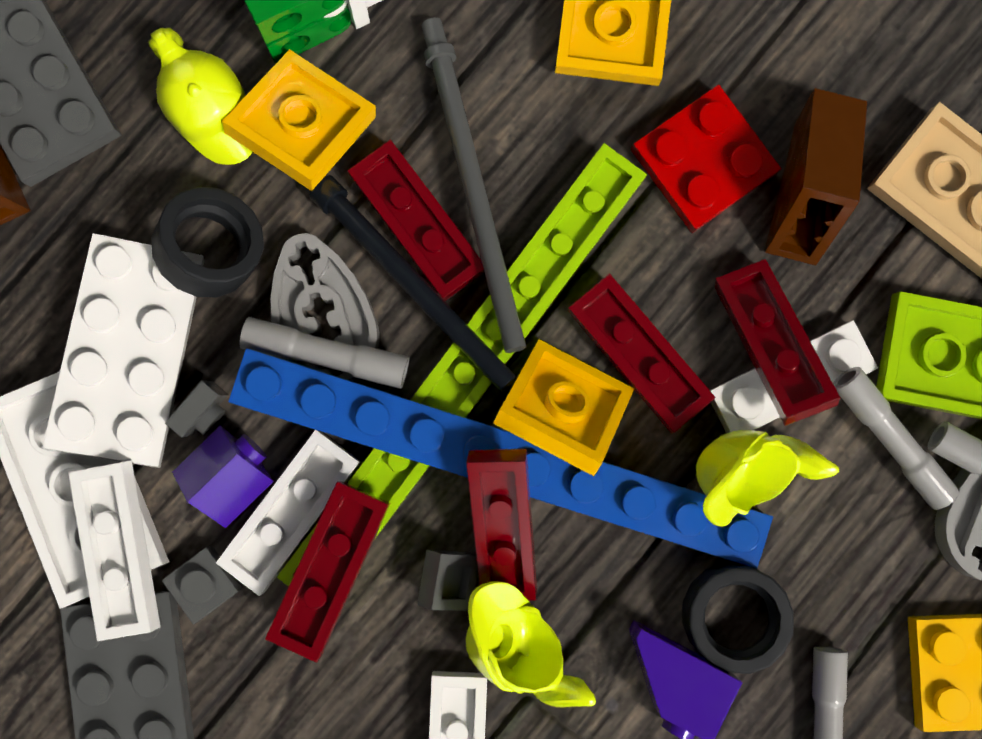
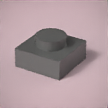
M201 381L165 424L181 438L192 436L197 431L205 435L224 415L226 410L220 404L229 394L213 381Z
M212 545L204 548L162 580L193 625L243 589L235 577L216 564L220 556Z
M426 550L417 605L430 610L468 611L469 597L476 588L478 577L477 555L467 552Z

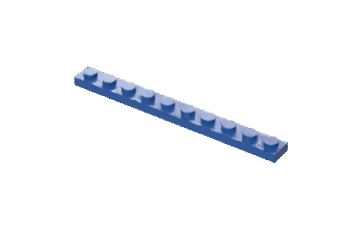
M248 348L245 349L228 401L235 405L467 478L469 450L527 449L531 498L756 569L758 568L773 520L771 515L750 509L748 514L738 513L727 526L719 527L713 525L703 512V503L706 497L703 493L603 462L596 474L592 476L508 431Z

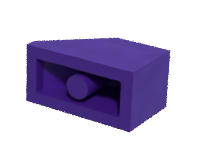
M633 620L629 632L652 704L660 717L664 719L661 726L680 739H694L695 736L701 739H715L743 682L733 673H728L710 664L700 654Z

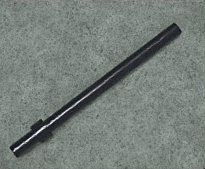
M332 175L325 176L313 191L310 190V199L325 214L332 213L500 392L506 390L516 380L517 376L347 199V190Z

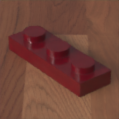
M391 139L347 170L350 177L444 301L484 273L480 257Z
M761 260L715 278V290L784 426L836 407L841 397L767 260Z
M610 273L567 309L568 313L630 386L635 388L636 393L670 433H675L716 398Z
M527 449L469 450L467 472L479 583L481 585L492 581L506 582L516 587L528 601L536 600L537 581Z
M342 481L336 482L266 635V640L316 663L321 659L391 503Z

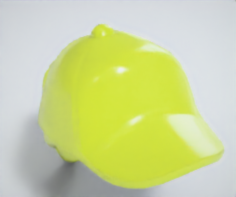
M162 27L151 33V39L148 43L154 54L161 60L156 92L157 102L167 120L183 138L209 160L224 165L237 164L246 160L252 154V151L225 134L222 120L246 96L232 69L223 59L212 54L184 49L182 38L173 29Z
M737 430L721 435L703 450L696 464L697 481L706 495L703 503V512L713 525L719 527L727 526L738 513L746 515L753 506L776 498L788 487L796 474L807 479L818 480L835 476L839 472V467L826 459L800 439L786 435H773L770 437L766 432L755 430Z
M492 581L481 584L472 591L468 602L470 625L465 639L466 650L473 664L489 681L502 691L517 692L519 694L524 692L533 693L541 702L553 707L564 708L595 705L596 699L594 694L581 678L563 675L562 647L553 629L543 620L540 611L516 587L506 582Z

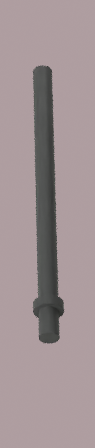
M436 17L429 18L421 25L427 49L424 51L425 63L428 68L433 69L505 353L517 352L525 349L526 343L453 66L457 58L455 49L452 44L447 43L442 20Z

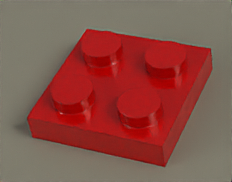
M719 84L635 142L631 148L632 153L691 233L697 231L775 176L782 169Z

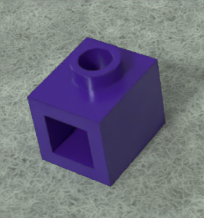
M221 426L172 471L186 501L224 528L235 520L274 482L261 463L267 458L263 450L247 435L243 434L237 439Z

